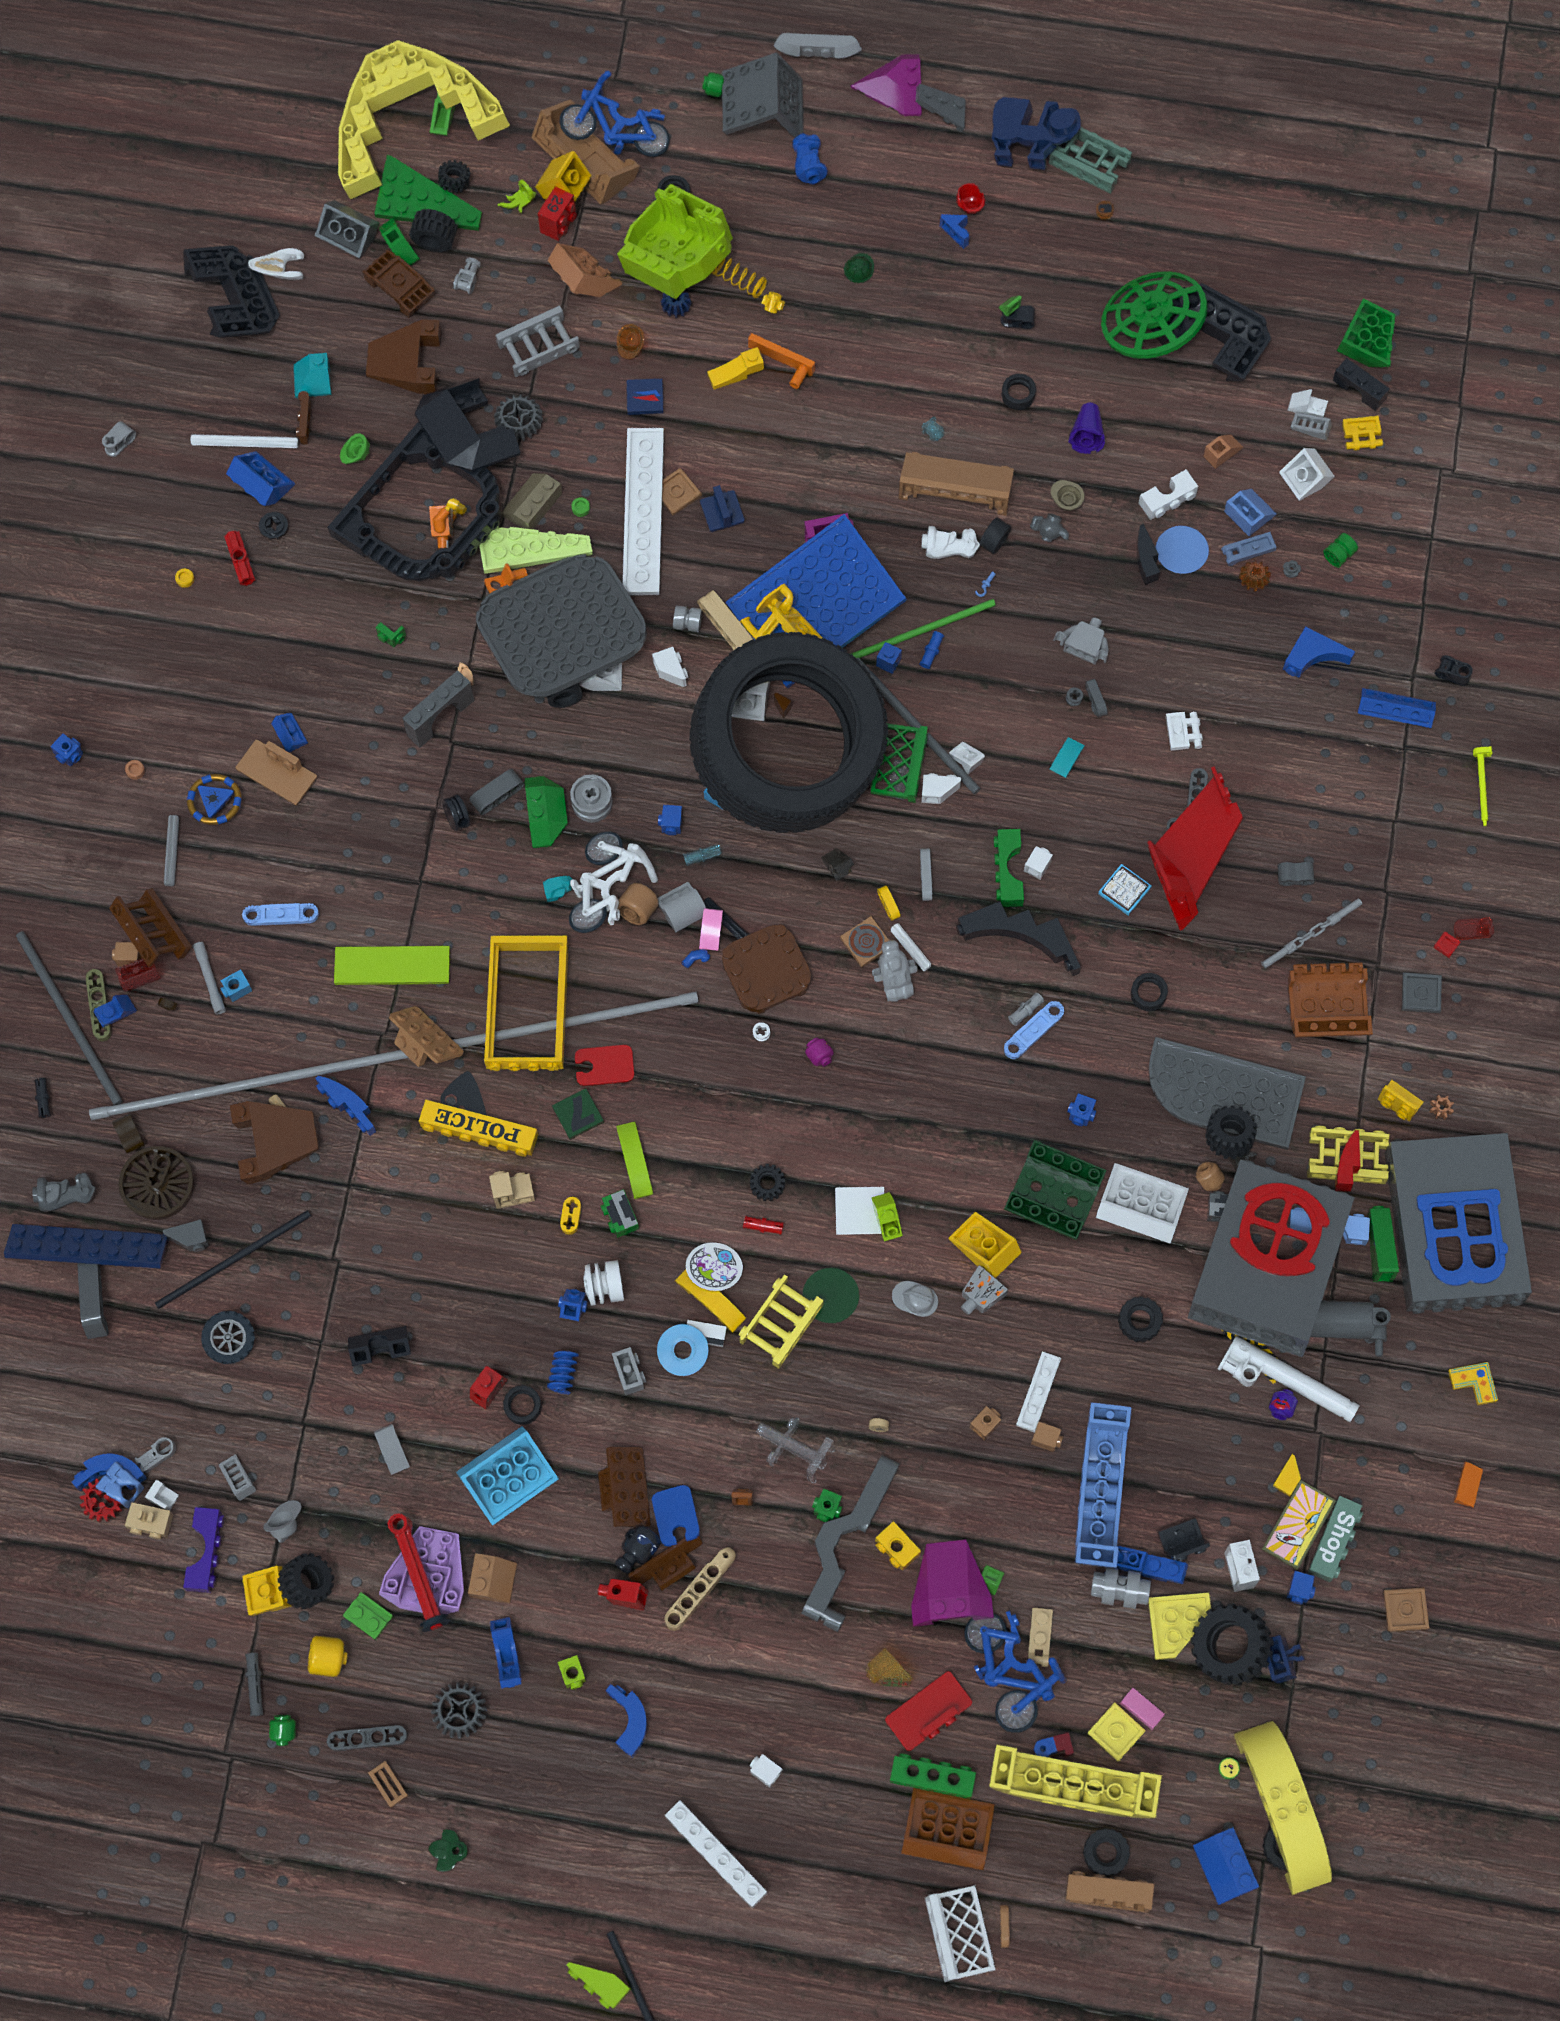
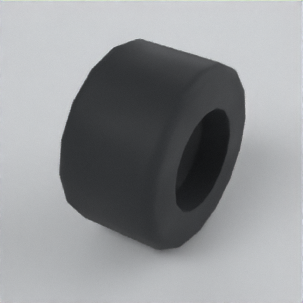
M996 517L985 530L979 543L980 546L992 554L997 553L1006 541L1011 531V526Z

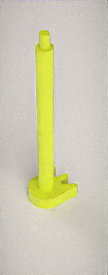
M1491 746L1473 749V756L1478 759L1481 821H1483L1484 827L1487 826L1488 821L1484 757H1491Z

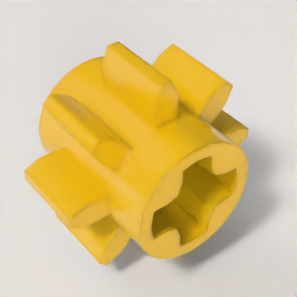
M771 291L769 295H764L762 299V304L765 305L764 310L771 313H777L778 310H782L785 301L781 300L782 295Z

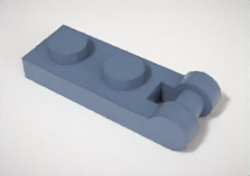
M1268 532L1222 547L1221 550L1223 555L1227 557L1226 562L1228 566H1232L1240 561L1276 551L1277 547L1271 533ZM1237 550L1238 554L1233 555V551Z

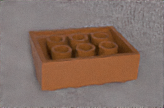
M913 1788L901 1854L983 1870L995 1804Z

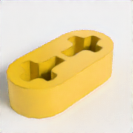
M885 885L878 888V896L889 919L893 921L900 918V912L888 887Z
M576 1197L567 1198L563 1204L560 1226L567 1235L576 1233L579 1227L581 1203ZM574 1202L577 1208H574L573 1214H570V1208L567 1205H571ZM569 1218H572V1224L575 1226L567 1229L564 1224H568Z

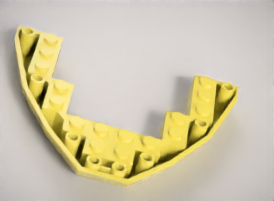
M397 40L367 54L350 88L339 126L338 175L350 200L382 185L367 147L383 139L374 118V112L435 84L446 109L459 103L462 104L477 140H481L510 126L498 99L467 69L433 51Z

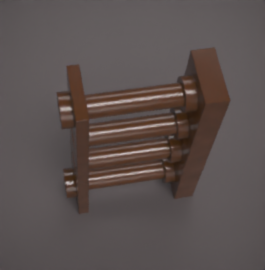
M152 888L146 889L139 901L125 904L121 897L117 896L109 909L148 967L154 964L159 955L173 952L178 959H182L192 947ZM144 908L148 916L135 919L130 911ZM153 922L158 929L144 933L140 925ZM163 937L168 945L155 948L150 940Z

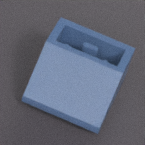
M1252 489L1239 491L1226 502L1224 510L1248 536L1252 535L1276 516V513Z

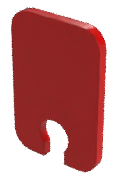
M628 1045L579 1049L575 1053V1064H582L587 1061L593 1065V1069L589 1073L576 1072L577 1082L581 1086L630 1082L634 1078L633 1054L631 1047Z

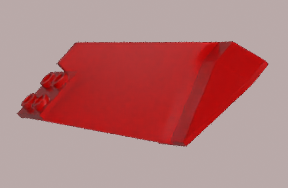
M1215 767L1211 768L1213 774L1211 781L1155 845L1151 840L1147 842L1154 867L1180 931L1198 914L1196 903L1243 820L1237 802H1231V796L1228 788L1224 786L1221 772L1217 773Z

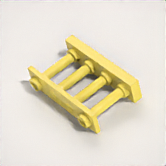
M785 1274L782 1279L778 1278L772 1287L774 1290L748 1327L745 1325L739 1333L742 1345L749 1339L772 1355V1365L778 1369L824 1305V1300L818 1296L814 1301L812 1299L808 1300L787 1286L788 1276ZM781 1291L805 1307L807 1311L803 1317L801 1315L797 1316L775 1301ZM770 1307L794 1323L796 1327L792 1333L790 1331L786 1332L764 1317ZM758 1323L783 1339L785 1343L781 1348L773 1347L753 1333Z

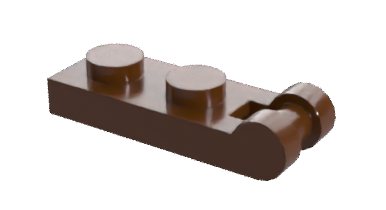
M301 391L298 394L301 411L297 412V419L300 424L299 427H296V437L300 439L301 445H308L311 400L308 392Z

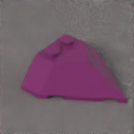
M919 54L900 55L852 84L851 88L856 91L857 89L865 93V96L888 108L891 107L897 110L903 116H921V105L916 103V87L921 84Z

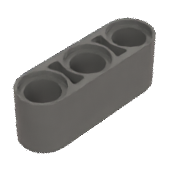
M509 769L476 791L469 801L481 815H484L520 791L524 786V782L513 769Z

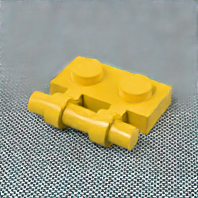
M1379 416L1342 420L1344 438H1352V442H1346V449H1353L1355 451L1360 450V448L1369 447V449H1375L1378 446H1383L1382 439H1375V436L1381 435L1382 432ZM1359 437H1368V440L1359 441Z

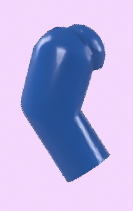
M705 949L693 950L681 963L688 969L696 960L701 959L702 962H707L710 959V955Z

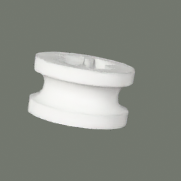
M757 1023L753 1028L754 1038L758 1041H766L770 1037L769 1026L765 1023ZM759 1028H761L762 1030H767L765 1031L764 1036H762L761 1034H756L759 1033Z

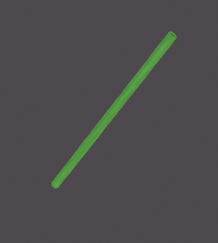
M991 599L851 654L855 658L867 656L881 650L885 642L891 645L898 644L996 606L995 601Z

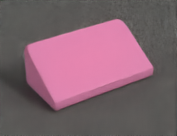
M1134 1688L1129 1691L1120 1703L1151 1730L1154 1729L1165 1715Z

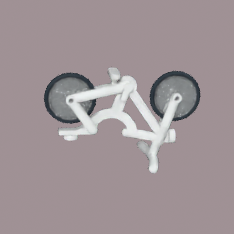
M602 832L595 835L589 840L585 848V855L589 862L605 866L593 873H583L580 878L582 885H579L576 879L570 882L577 897L583 898V901L573 907L569 915L571 928L579 933H588L599 928L605 921L608 911H610L608 917L610 925H614V922L620 919L619 901L615 895L610 896L609 890L614 882L626 881L634 862L644 864L652 883L658 881L654 867L643 849L638 844H629L627 850H625L622 839L614 832ZM625 863L623 870L616 871L606 881L598 879ZM593 887L601 890L602 901L593 899Z

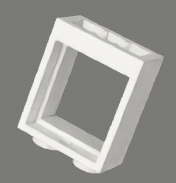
M1250 1540L1229 1544L1224 1554L1234 1592L1254 1588L1260 1578Z

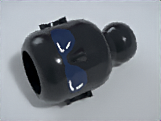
M642 1524L636 1525L626 1532L625 1539L621 1545L624 1554L616 1559L615 1565L625 1574H629L633 1570L635 1563L643 1565L651 1560V1557L660 1547V1538L648 1527Z

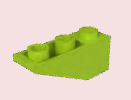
M571 1962L566 1965L569 1968L567 1973L576 1981L578 1978L584 1981L583 1987L591 1995L594 1992L601 1997L599 2002L606 2009H609L610 2006L615 2009L631 1991L614 1974Z

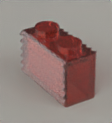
M143 958L137 962L134 961V963L131 962L126 966L123 965V967L120 966L115 969L124 992L161 979L155 962L151 967H148Z

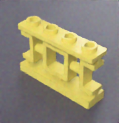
M1315 1126L1311 1128L1309 1143L1319 1144L1318 1159L1310 1158L1308 1161L1307 1178L1335 1180L1340 1146H1345L1353 1132L1359 1130L1361 1166L1358 1174H1353V1182L1386 1184L1389 1173L1387 1171L1388 1165L1378 1164L1379 1149H1387L1390 1134H1385L1384 1131L1365 1132L1363 1129L1348 1131L1342 1127L1326 1129L1325 1126ZM1324 1138L1336 1139L1334 1149L1324 1148ZM1375 1142L1373 1152L1363 1151V1143ZM1324 1156L1334 1157V1167L1322 1166ZM1363 1159L1373 1160V1170L1362 1169Z

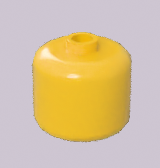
M314 1636L310 1644L308 1672L312 1675L338 1676L341 1672L342 1664L346 1665L347 1652H344L343 1640L334 1637Z

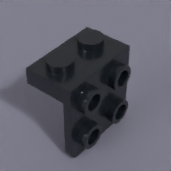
M1195 1517L1157 1530L1163 1551L1172 1560H1185L1188 1558L1187 1555L1203 1553L1206 1551V1548L1210 1547L1209 1541L1202 1537Z

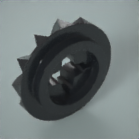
M270 512L260 519L259 530L264 537H268L270 540L272 538L278 539L280 536L285 535L286 530H288V521L283 514ZM271 521H273L275 525H277L276 531L270 528L272 526Z

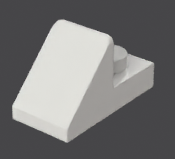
M1312 390L1301 391L1292 394L1288 411L1324 417L1328 401L1311 397Z
M961 742L949 752L955 761L962 764L967 774H970L980 766L985 757L982 752L964 742Z

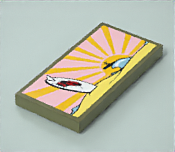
M1300 1480L1262 1550L1293 1569L1298 1570L1336 1500Z

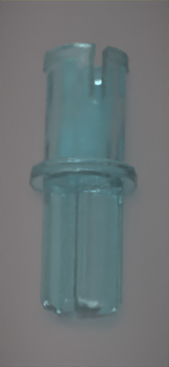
M717 844L704 849L700 847L699 850L683 854L686 866L700 861L705 862V859L721 854V849Z

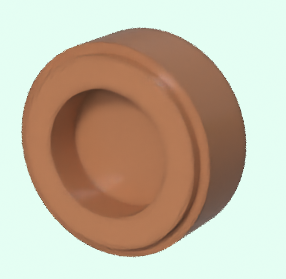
M132 760L126 764L125 772L130 779L137 780L144 775L145 768L140 761Z

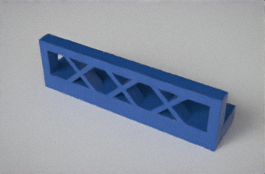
M1362 688L1358 714L1432 728L1436 712V702Z

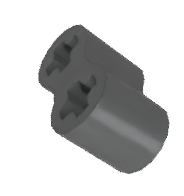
M1283 862L1277 865L1279 885L1307 886L1315 883L1314 866L1311 862Z

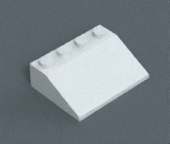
M1115 1163L1096 1218L1171 1243L1189 1188Z

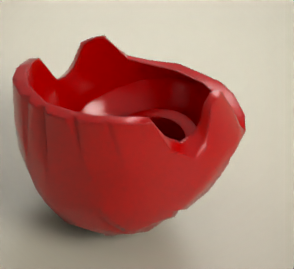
M973 183L960 186L956 196L957 206L967 214H975L981 211L986 201L983 192H980L978 186Z

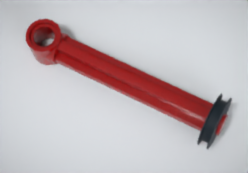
M402 1514L392 1515L388 1520V1528L397 1538L426 1620L420 1624V1627H424L422 1632L438 1629L448 1624L450 1619H446L449 1616L448 1614H440L412 1535V1521ZM403 1520L404 1526L398 1530L397 1523Z

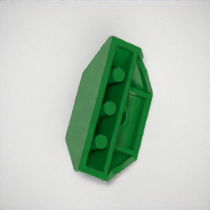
M544 776L525 778L532 847L552 846L568 824L564 788Z

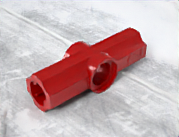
M230 531L224 538L239 583L245 586L251 585L255 581V577L240 532Z

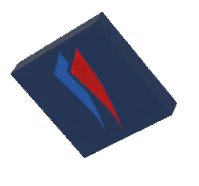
M663 379L627 380L628 415L664 413Z

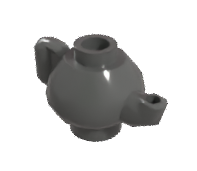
M1048 513L1047 518L1037 515L1032 518L1030 528L1039 531L1042 535L1041 539L1052 542V540L1058 537L1066 540L1069 539V533L1063 528L1060 516Z

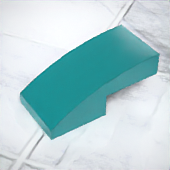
M1068 737L1052 763L1050 770L1067 778L1085 745Z

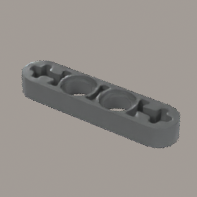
M398 1725L335 1731L327 1737V1745L333 1751L397 1746L406 1742L408 1734L404 1727ZM389 1730V1735L396 1734V1730H399L404 1735L400 1737L399 1741L395 1737H390V1742H387L386 1731ZM375 1732L383 1734V1740L380 1743L372 1741V1735ZM348 1734L347 1741L349 1746H346L345 1742L338 1743V1747L331 1743V1740H335V1736H338L339 1739H346L345 1735ZM354 1734L362 1735L363 1741L361 1744L354 1745L351 1739Z

